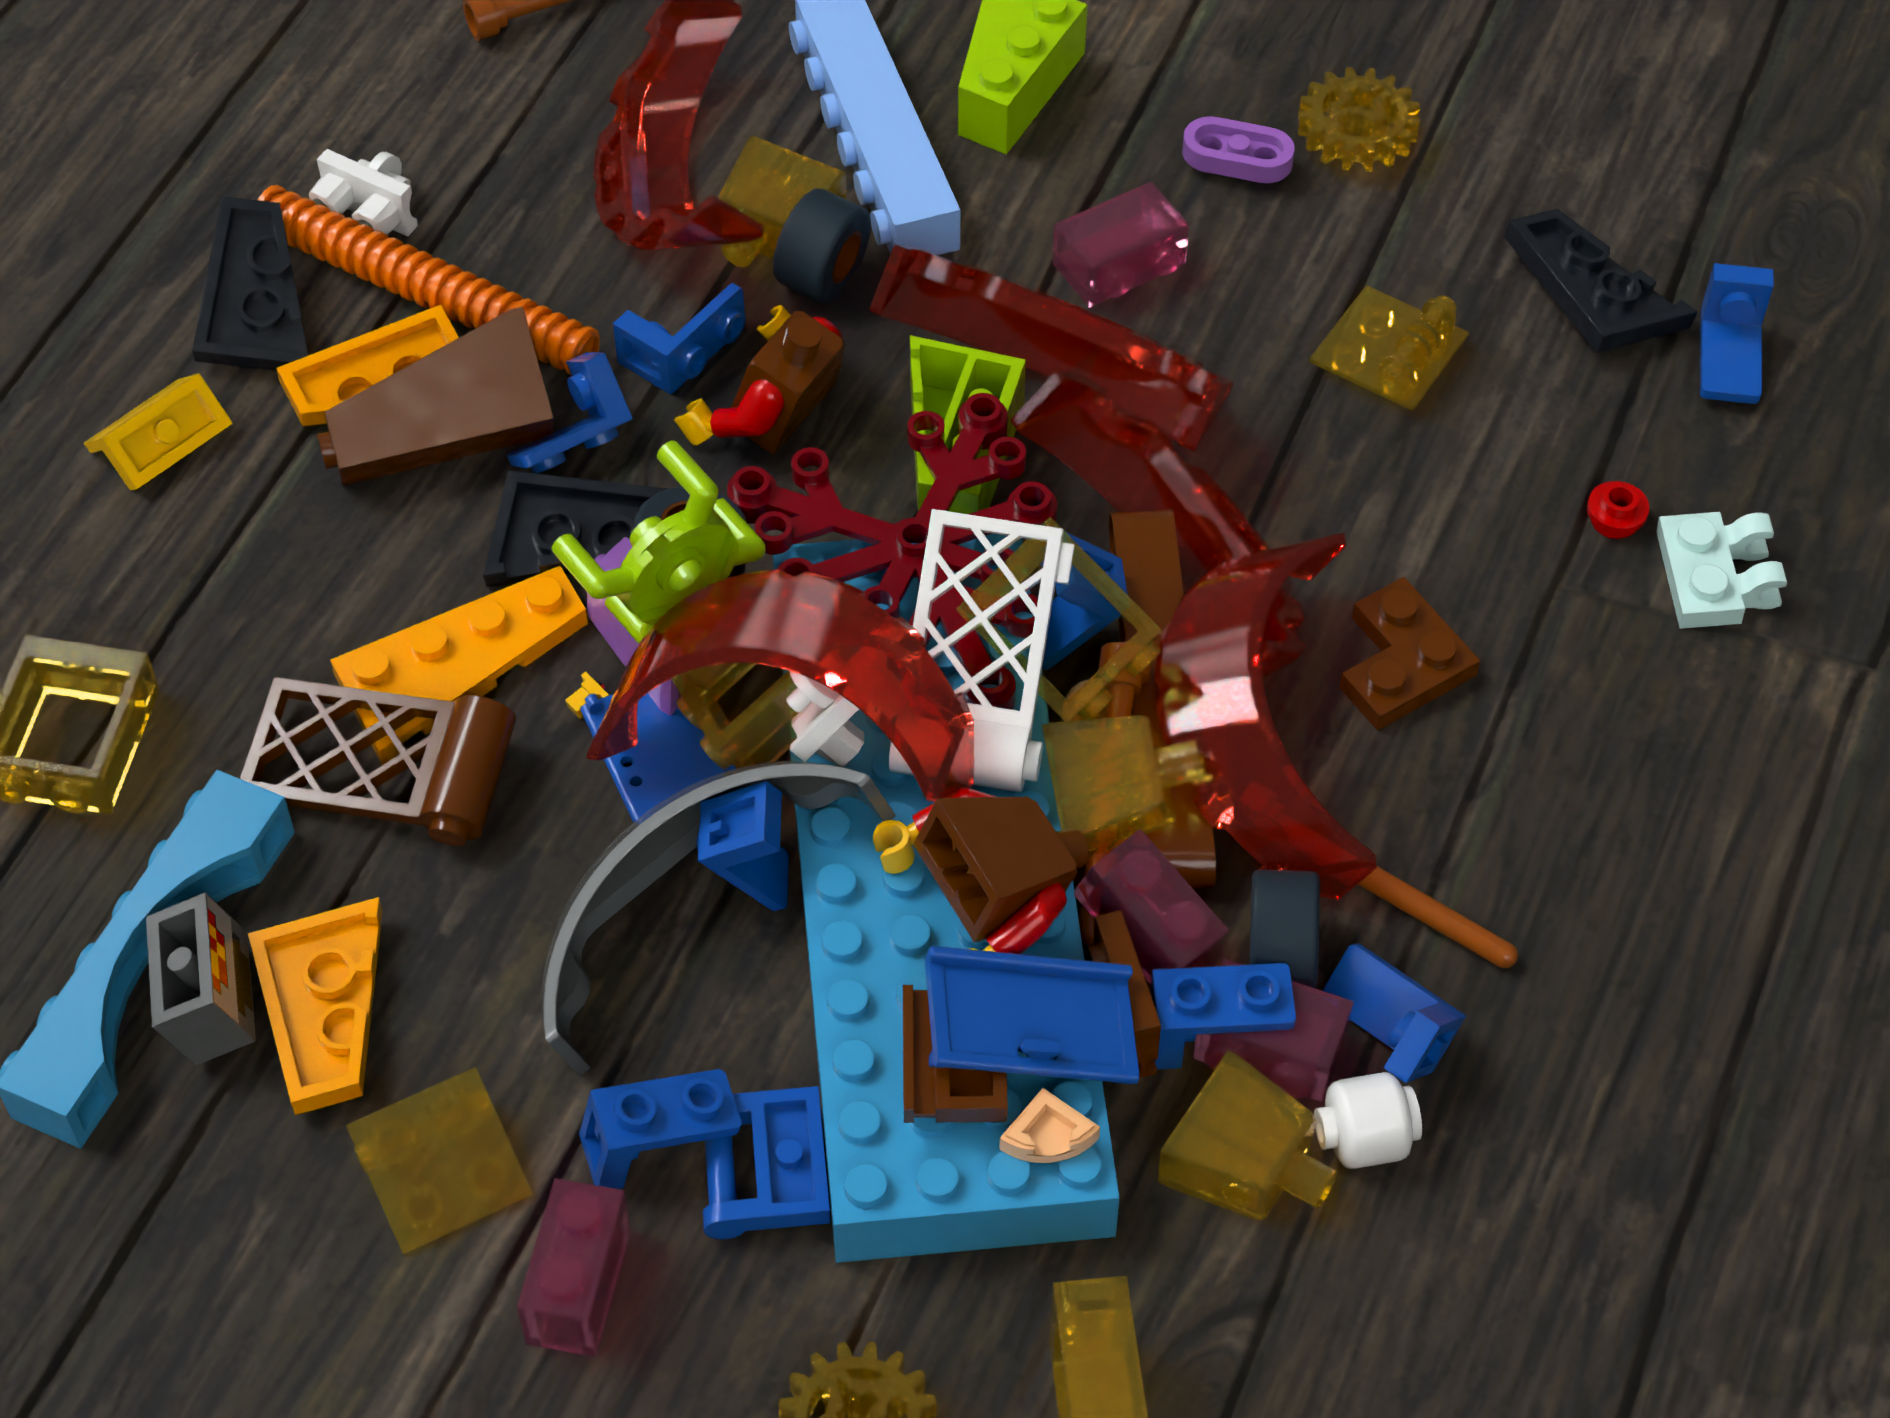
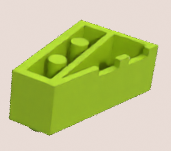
M982 0L958 86L959 136L1007 155L1085 54L1087 4L1078 0Z

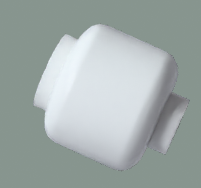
M1387 1072L1341 1079L1332 1083L1327 1090L1325 1107L1316 1108L1314 1111L1315 1129L1321 1148L1323 1150L1333 1148L1336 1157L1348 1169L1403 1160L1410 1154L1413 1141L1420 1140L1422 1136L1421 1113L1413 1088L1410 1085L1402 1087L1397 1078Z

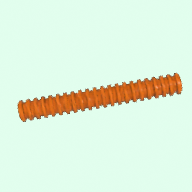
M271 185L258 198L259 201L280 203L288 246L298 247L300 251L308 255L312 254L313 257L321 261H327L328 264L336 268L341 267L345 272L351 275L356 274L360 279L371 281L372 284L380 288L385 287L387 291L395 295L400 294L402 298L408 301H415L416 304L423 308H433L441 305L450 320L454 322L460 321L461 325L469 329H476L510 309L523 306L537 359L543 363L550 362L551 366L556 369H565L566 373L571 375L566 361L586 352L599 351L600 336L595 328L591 326L584 327L581 322L575 319L568 320V317L560 312L553 313L552 309L547 306H538L535 301L529 298L523 299L518 293L508 292L506 288L498 284L493 285L492 282L485 278H478L477 275L469 271L463 272L460 267L454 264L448 265L441 258H433L431 254L425 251H418L417 248L410 244L404 245L402 241L394 237L389 238L385 233L374 231L368 225H360L358 221L350 217L345 218L341 213L330 211L329 208L321 204L316 205L314 201L302 198L295 192H288L287 189L279 185Z

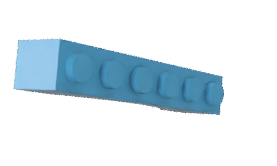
M219 770L215 771L203 790H197L193 793L186 804L182 820L168 840H162L156 845L149 858L148 868L132 891L129 890L123 893L113 909L112 919L95 943L88 944L79 955L75 965V972L58 996L51 997L44 1004L38 1016L37 1026L20 1050L12 1052L4 1061L0 1070V1097L11 1119L81 1149L118 1095L115 1069L118 1029L128 998L145 967L148 965L146 917L205 892L218 903L229 895L261 883L295 833L284 796Z

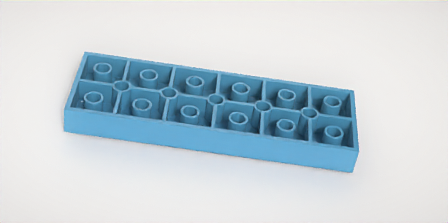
M990 534L985 537L994 546L1007 536ZM978 538L959 544V546L981 553L986 551ZM1020 538L1008 548L1018 557L1017 581L1022 584L1028 579L1023 539ZM857 539L793 544L788 551L772 555L773 571L790 558H804L812 564H816L873 544ZM998 565L990 567L991 570L1001 571ZM888 568L824 588L821 605L817 610L808 615L790 616L777 609L790 761H803L790 751V745L797 739V735L791 726V721L798 714L786 701V698L797 688L790 676V667L800 657L809 658L820 665L832 653L837 655L846 666L870 641H873L885 651L886 642L892 636L904 632L916 609L920 585L918 578L912 579L900 602L898 621L887 629H873L863 622L861 617V596L868 588L880 584ZM970 576L961 581L963 586L1000 598L1014 589L1011 586L1005 590H993L986 587L981 580ZM793 581L792 583H800L803 581ZM876 604L871 608L877 611H883L888 609L889 606L885 604ZM1020 612L1015 614V616L1020 619H1029L1033 617V615L1028 612ZM968 615L970 621H971L973 618H975V617H973V616ZM939 622L936 628L945 640L948 636ZM991 623L1010 650L1026 639L1012 635L1006 627ZM982 624L975 629L992 662L1004 655ZM933 636L931 637L924 651V654L930 651L936 645H938ZM951 646L950 648L952 649V651H953V652L955 653V655L957 656V654H956V652H955L953 646ZM1030 647L1015 657L1025 672L1027 670ZM900 652L895 656L900 659H907L908 652ZM944 652L922 668L917 695L943 699L964 684V679ZM1008 662L1004 667L1012 673L1016 681V702L1013 710L1020 711L1024 682L1010 662ZM1042 671L1032 727V740L1043 742L1041 766L1037 782L1025 780L1021 793L890 772L889 755L896 716L888 724L881 725L860 708L849 719L850 722L864 732V744L859 753L843 768L867 774L872 779L896 815L892 820L900 821L907 826L914 822L913 814L935 803L937 799L944 798L959 789L969 788L996 797H1029L1038 803L1055 831L1065 830ZM892 675L903 687L904 678ZM992 684L982 685L986 688L997 687V685ZM964 695L956 701L964 702ZM816 752L806 761L837 766ZM841 797L825 807L816 809L802 808L794 803L836 1263L1116 1237L1119 1192L1102 1081L1007 1073V1122L936 1123V1118H914V1123H904L903 985H913V990H927L924 957L931 946L961 949L974 948L982 951L989 943L987 940L973 942L914 845V862L907 870L896 874L884 871L880 856L884 851L876 852L873 843L874 830L883 821L863 801L854 797ZM1073 880L1065 892L1067 899L1065 908L1046 933L1022 955L1084 960ZM1018 1052L1020 1057H1026L1024 1053ZM1042 1088L1100 1126L1099 1139L1090 1148L1075 1157L1059 1162L1034 1163L1023 1161L999 1150V1144L1003 1133Z

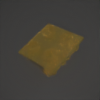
M1366 285L1310 357L1309 362L1413 411L1464 343L1469 332L1455 326L1457 307L1455 302L1447 296L1440 295L1437 298L1427 300L1422 310Z
M476 1067L346 1125L355 1145L353 1148L364 1173L367 1172L403 1254L532 1195V1191Z

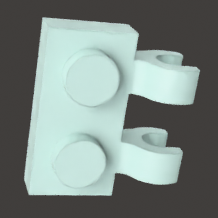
M1720 512L1659 517L1656 533L1680 629L1742 624L1745 608L1773 609L1781 606L1782 600L1778 588L1786 587L1787 584L1781 562H1762L1750 567L1741 574H1736L1733 559L1756 561L1768 557L1769 551L1765 539L1773 538L1774 535L1769 514H1747L1726 526L1723 524Z

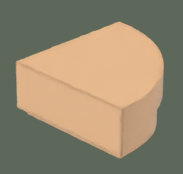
M1042 1088L1000 1137L999 1150L1023 1161L1034 1163L1059 1162L1075 1157L1090 1148L1099 1139L1100 1126Z

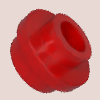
M1610 481L1598 485L1592 490L1587 503V513L1595 530L1603 536L1613 539L1627 538L1640 529L1647 520L1650 508L1647 497L1639 488L1621 481Z

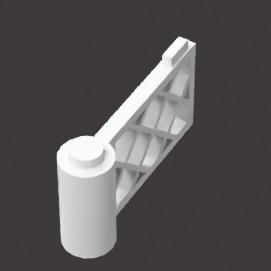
M932 509L903 683L906 704L896 715L889 755L890 772L1020 793L1023 790L1025 780L1037 782L1041 766L1043 742L1032 740V727L1056 583L1069 585L1075 548L1074 544L1062 542L1063 529ZM945 526L972 530L987 550L956 574H954L940 554ZM983 532L1006 535L1007 537L992 546ZM1020 538L1047 542L1043 568L1022 584L1017 581L999 556L1001 552ZM993 559L1014 589L982 612L961 581ZM939 565L949 579L935 588ZM1041 581L1036 607L1026 592ZM955 587L976 617L944 640L930 620L932 603ZM1018 597H1021L1035 616L1033 633L1010 650L988 619ZM982 624L1004 655L971 677L950 647ZM929 631L938 645L924 654L927 632ZM1030 647L1027 670L1025 672L1015 657ZM944 652L965 683L943 699L917 695L922 667ZM1008 662H1010L1024 682L1020 711L993 707L978 687L979 683ZM972 690L982 705L956 700Z

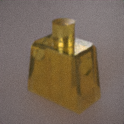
M752 135L742 150L718 199L720 234L725 238L721 245L723 255L728 261L738 267H748L758 254L773 259L782 228L800 199L815 188L825 189L846 199V172Z
M1136 715L1065 721L1042 725L1061 830L1075 828L1084 835L1088 846L1087 859L1172 824L1176 820V814L1170 787L1206 778L1204 761L1197 740L1162 748L1159 734L1147 716Z
M1228 1050L1162 1147L1158 1182L1166 1187L1254 1220H1264L1283 1191L1318 1209L1329 1194L1335 1182L1337 1171L1307 1155L1312 1145L1316 1118L1313 1113L1237 1054Z

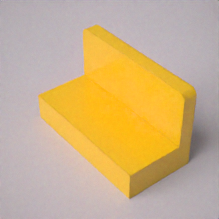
M200 373L174 381L85 441L84 445L90 453L103 450L131 491L140 488L233 423Z

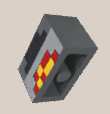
M206 892L147 916L146 929L152 1027L195 1065L255 1042L256 1034L247 932Z

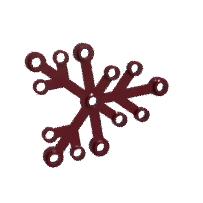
M989 393L974 394L967 399L959 410V436L950 452L944 443L945 424L940 415L931 411H921L910 417L907 423L908 444L913 450L921 454L935 481L916 517L903 519L895 524L843 508L829 481L828 456L818 448H803L797 451L791 460L793 482L799 488L804 489L807 496L778 487L774 478L763 468L747 466L739 469L728 482L727 497L741 509L746 516L748 524H755V533L765 543L766 554H782L788 551L793 544L831 532L873 544L816 564H812L804 558L785 560L774 571L771 579L772 598L776 608L790 616L808 615L817 610L821 605L824 588L888 568L880 584L868 588L862 594L861 617L863 622L873 629L882 630L895 625L900 616V602L912 579L918 578L920 582L932 509L949 511L959 491L998 478L1014 479L1025 471L1026 447L1020 440L1014 437H1006L1008 412L1000 400ZM921 430H931L934 433L924 435L918 432ZM989 449V455L977 458L981 450ZM1008 455L1016 459L1005 461L999 457ZM808 466H814L819 468L818 470L811 472L802 470L803 468ZM1030 481L1019 485L1009 495L1007 502L970 513L969 515L1055 527L1057 521V500L1044 484ZM946 526L944 528L940 554L952 571L959 572L983 554L959 546V544L977 539L972 530ZM771 530H779L783 532L778 536H769L765 534L766 532ZM983 532L985 536L992 534ZM1007 548L999 556L1017 579L1018 557L1011 549ZM993 559L970 575V577L981 580L986 587L993 590H1005L1012 586L1002 571L998 572L990 569V567L997 565ZM939 565L935 588L948 580L947 575ZM793 581H803L800 583H792ZM964 586L982 612L1001 599L1000 597ZM953 587L932 603L930 620L935 627L940 622L949 637L970 621L968 615L976 617V615L957 589ZM1028 594V596L1031 598V600L1037 607L1038 598L1032 594ZM1018 597L988 620L991 623L1006 627L1016 637L1027 638L1033 633L1035 616L1033 615L1029 619H1020L1015 616V614L1020 612L1032 614L1022 598ZM876 604L889 606L888 609L883 611H877L871 607ZM915 611L904 632L892 636L885 645L886 668L896 677H905L907 659H900L895 655L900 652H909ZM975 629L953 645L959 660L971 677L993 663ZM929 631L927 632L925 649L932 637ZM1003 666L979 683L978 687L993 707L1013 710L1016 702V681L1012 673ZM992 684L997 685V687L986 688L982 685ZM972 690L964 694V702L982 705Z

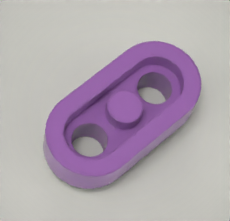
M1213 116L1201 117L1188 124L1184 131L1182 148L1185 161L1199 171L1258 183H1274L1286 178L1292 170L1295 151L1292 139L1279 129Z

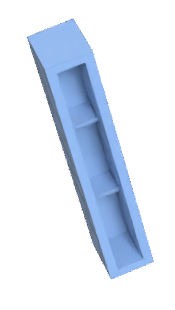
M795 0L796 21L789 22V35L793 50L796 54L804 53L805 73L809 87L812 91L820 90L822 95L820 97L821 110L825 124L828 129L836 127L838 132L837 146L841 161L845 167L852 165L855 171L853 180L859 203L862 206L869 204L872 210L870 213L871 226L877 244L887 245L895 265L960 250L961 210L866 1Z

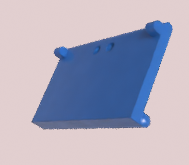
M642 684L598 699L596 694H590L585 698V704L580 708L633 823L652 807L682 789L711 776L736 769L696 687L671 716L662 712L657 707ZM625 763H631V764H632V765L629 766V767H624V766H622V765L625 764Z
M931 946L924 957L932 1051L928 1060L929 1067L1096 1080L1120 1084L1138 1083L1139 1068L1128 980L1133 975L1131 965ZM1018 1052L1024 1053L1026 1057H1020Z

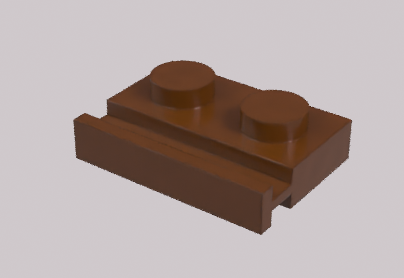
M1122 911L1095 916L1093 944L1085 945L1086 961L1131 965L1133 975L1128 980L1139 1078L1157 1074L1154 1060L1158 1059L1161 1024Z
M903 985L904 1123H914V1118H936V1123L1007 1122V1073L929 1067L928 1060L932 1051L928 993L927 990H913V985Z

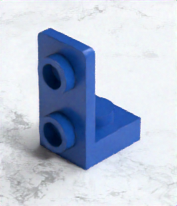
M1714 263L1700 313V396L1702 398L1757 404L1762 394L1761 326L1774 287L1773 269Z
M734 283L729 284L674 336L670 335L659 323L654 321L648 322L632 311L627 310L613 323L617 363L672 395L685 381L698 376L707 361L725 344L734 342L742 333L746 323L743 288Z
M586 352L566 361L572 375L567 379L570 394L580 410H587L589 417L507 454L512 467H531L533 473L546 471L566 460L563 451L581 443H584L586 449L607 443L619 435L616 429L617 426L633 419L604 352Z
M1067 532L1063 535L1062 542L1075 545L1069 585L1059 583L1055 585L1057 597L1053 599L1042 665L1044 670L1053 667L1130 609L1122 558Z
M764 781L702 801L700 807V827L696 840L698 862L773 912L785 909L788 898L789 855L780 846L782 792L769 782Z
M1359 943L1350 945L1321 993L1322 1001L1394 1050L1384 1069L1404 1083H1409L1435 1070L1466 1018V1015Z
M1285 963L1152 970L1150 995L1161 1024L1158 1059L1154 1060L1157 1069L1182 1068L1185 1042H1195L1196 1034L1291 1030L1295 1026L1296 1012L1289 966Z
M721 1069L590 1090L579 1136L596 1193L624 1188L631 1161L638 1158L639 1151L736 1135L740 1130L742 1121L726 1073Z

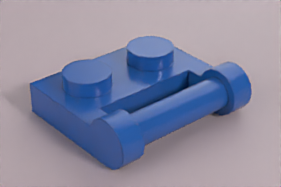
M819 1087L733 1094L742 1121L741 1125L752 1124L758 1198L737 1200L732 1136L704 1140L709 1205L702 1212L705 1235L713 1239H731L740 1236L745 1231L831 1223Z

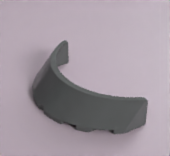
M780 761L744 766L711 776L682 789L652 807L627 827L600 854L583 876L568 900L553 934L546 958L542 984L543 1028L545 1039L549 1045L580 1077L591 1068L573 1044L569 1030L571 1020L584 1006L590 993V980L582 964L583 947L586 940L598 927L697 847L696 840L700 827V807L702 801L767 781L780 790L783 796L802 808L816 809L825 807L841 797H854L868 805L882 821L892 820L896 816L867 774L839 766L804 761Z

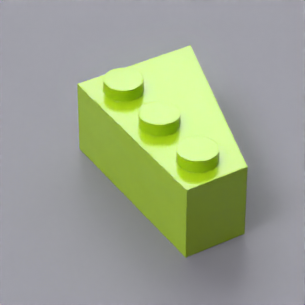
M910 335L912 415L921 411H931L940 415L945 424L944 443L950 452L959 436L958 414L960 407L974 394L989 393L996 396L1006 407L1008 412L1006 437H1014L1024 409L1026 359ZM921 430L918 433L928 435L934 432L931 430ZM989 449L981 450L977 458L989 455ZM914 450L917 505L919 511L935 480L921 454ZM1007 455L999 458L1006 461ZM999 478L959 491L949 512L970 514L989 508Z

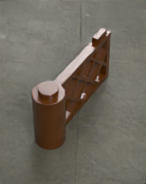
M274 677L240 779L284 796L287 807L295 806L423 825L428 828V835L435 841L450 846H463L466 844V840H474L482 836L517 720L516 714L504 704L481 696L465 695L451 702ZM288 698L311 701L319 711L318 714L289 732H286L280 723ZM322 703L332 705L325 709ZM357 708L372 710L379 722L345 741L334 722ZM382 712H389L391 714L385 717ZM415 717L435 719L430 736L407 750L394 732V730ZM329 727L340 746L311 764L306 765L295 746L324 728ZM278 732L280 737L274 740L276 733ZM388 735L400 754L369 774H366L355 755ZM287 751L291 753L301 769L278 784L260 782L266 764ZM349 759L361 779L338 793L322 791L316 779ZM422 760L420 768L418 770L415 763ZM409 768L416 778L409 803L383 800L376 788ZM310 784L312 789H305L303 787ZM370 792L373 798H366L362 796Z

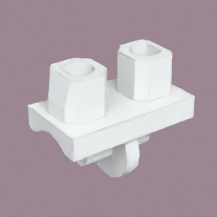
M326 149L317 158L321 178L309 192L310 200L314 201L316 205L321 204L329 208L330 211H337L341 214L348 209L354 212L352 219L358 221L360 225H368L374 231H381L386 235L394 230L409 236L418 226L417 219L412 217L410 213L412 194L410 180L401 176L402 163L399 157L385 151L376 155L371 162L364 159L356 162Z
M870 641L846 666L837 655L832 653L820 665L809 658L800 657L790 667V676L797 688L786 698V701L793 710L798 712L791 721V726L797 735V739L790 745V751L804 762L816 752L833 764L844 767L859 753L864 744V732L849 721L860 708L881 725L888 724L904 708L906 704L905 689L886 670V652L873 641Z

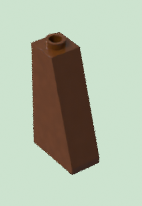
M523 306L510 309L325 411L328 432L317 434L325 468L338 467L343 486L525 443L552 434L554 418Z

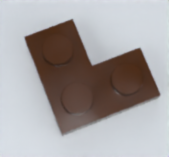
M1405 577L1354 603L1352 619L1381 652L1343 672L1339 688L1377 731L1477 676L1481 660Z

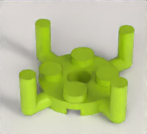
M674 440L665 443L659 449L657 459L690 495L685 510L675 513L664 520L653 516L639 523L630 535V544L633 547L619 568L604 571L572 534L560 536L552 546V552L587 593L595 599L606 598L605 606L641 648L649 652L657 651L661 648L671 622L687 616L699 607L693 598L707 585L716 592L726 581L734 566L761 559L766 549L763 540L724 498L717 499V485L682 446Z

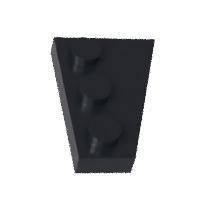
M221 197L192 349L195 362L277 371V367L309 356L280 203Z
M1559 209L1510 220L1504 236L1505 239L1596 353L1691 328L1697 315V310L1683 300H1680L1675 305L1654 291L1657 283L1656 280L1641 269L1631 274L1609 258L1610 247Z
M508 471L483 573L486 587L521 582L557 566H561L565 574H570L568 569L552 552L553 543L564 534H572L593 559L600 554H607L624 537L630 539V535L634 530L635 517L642 504L656 493L668 488Z

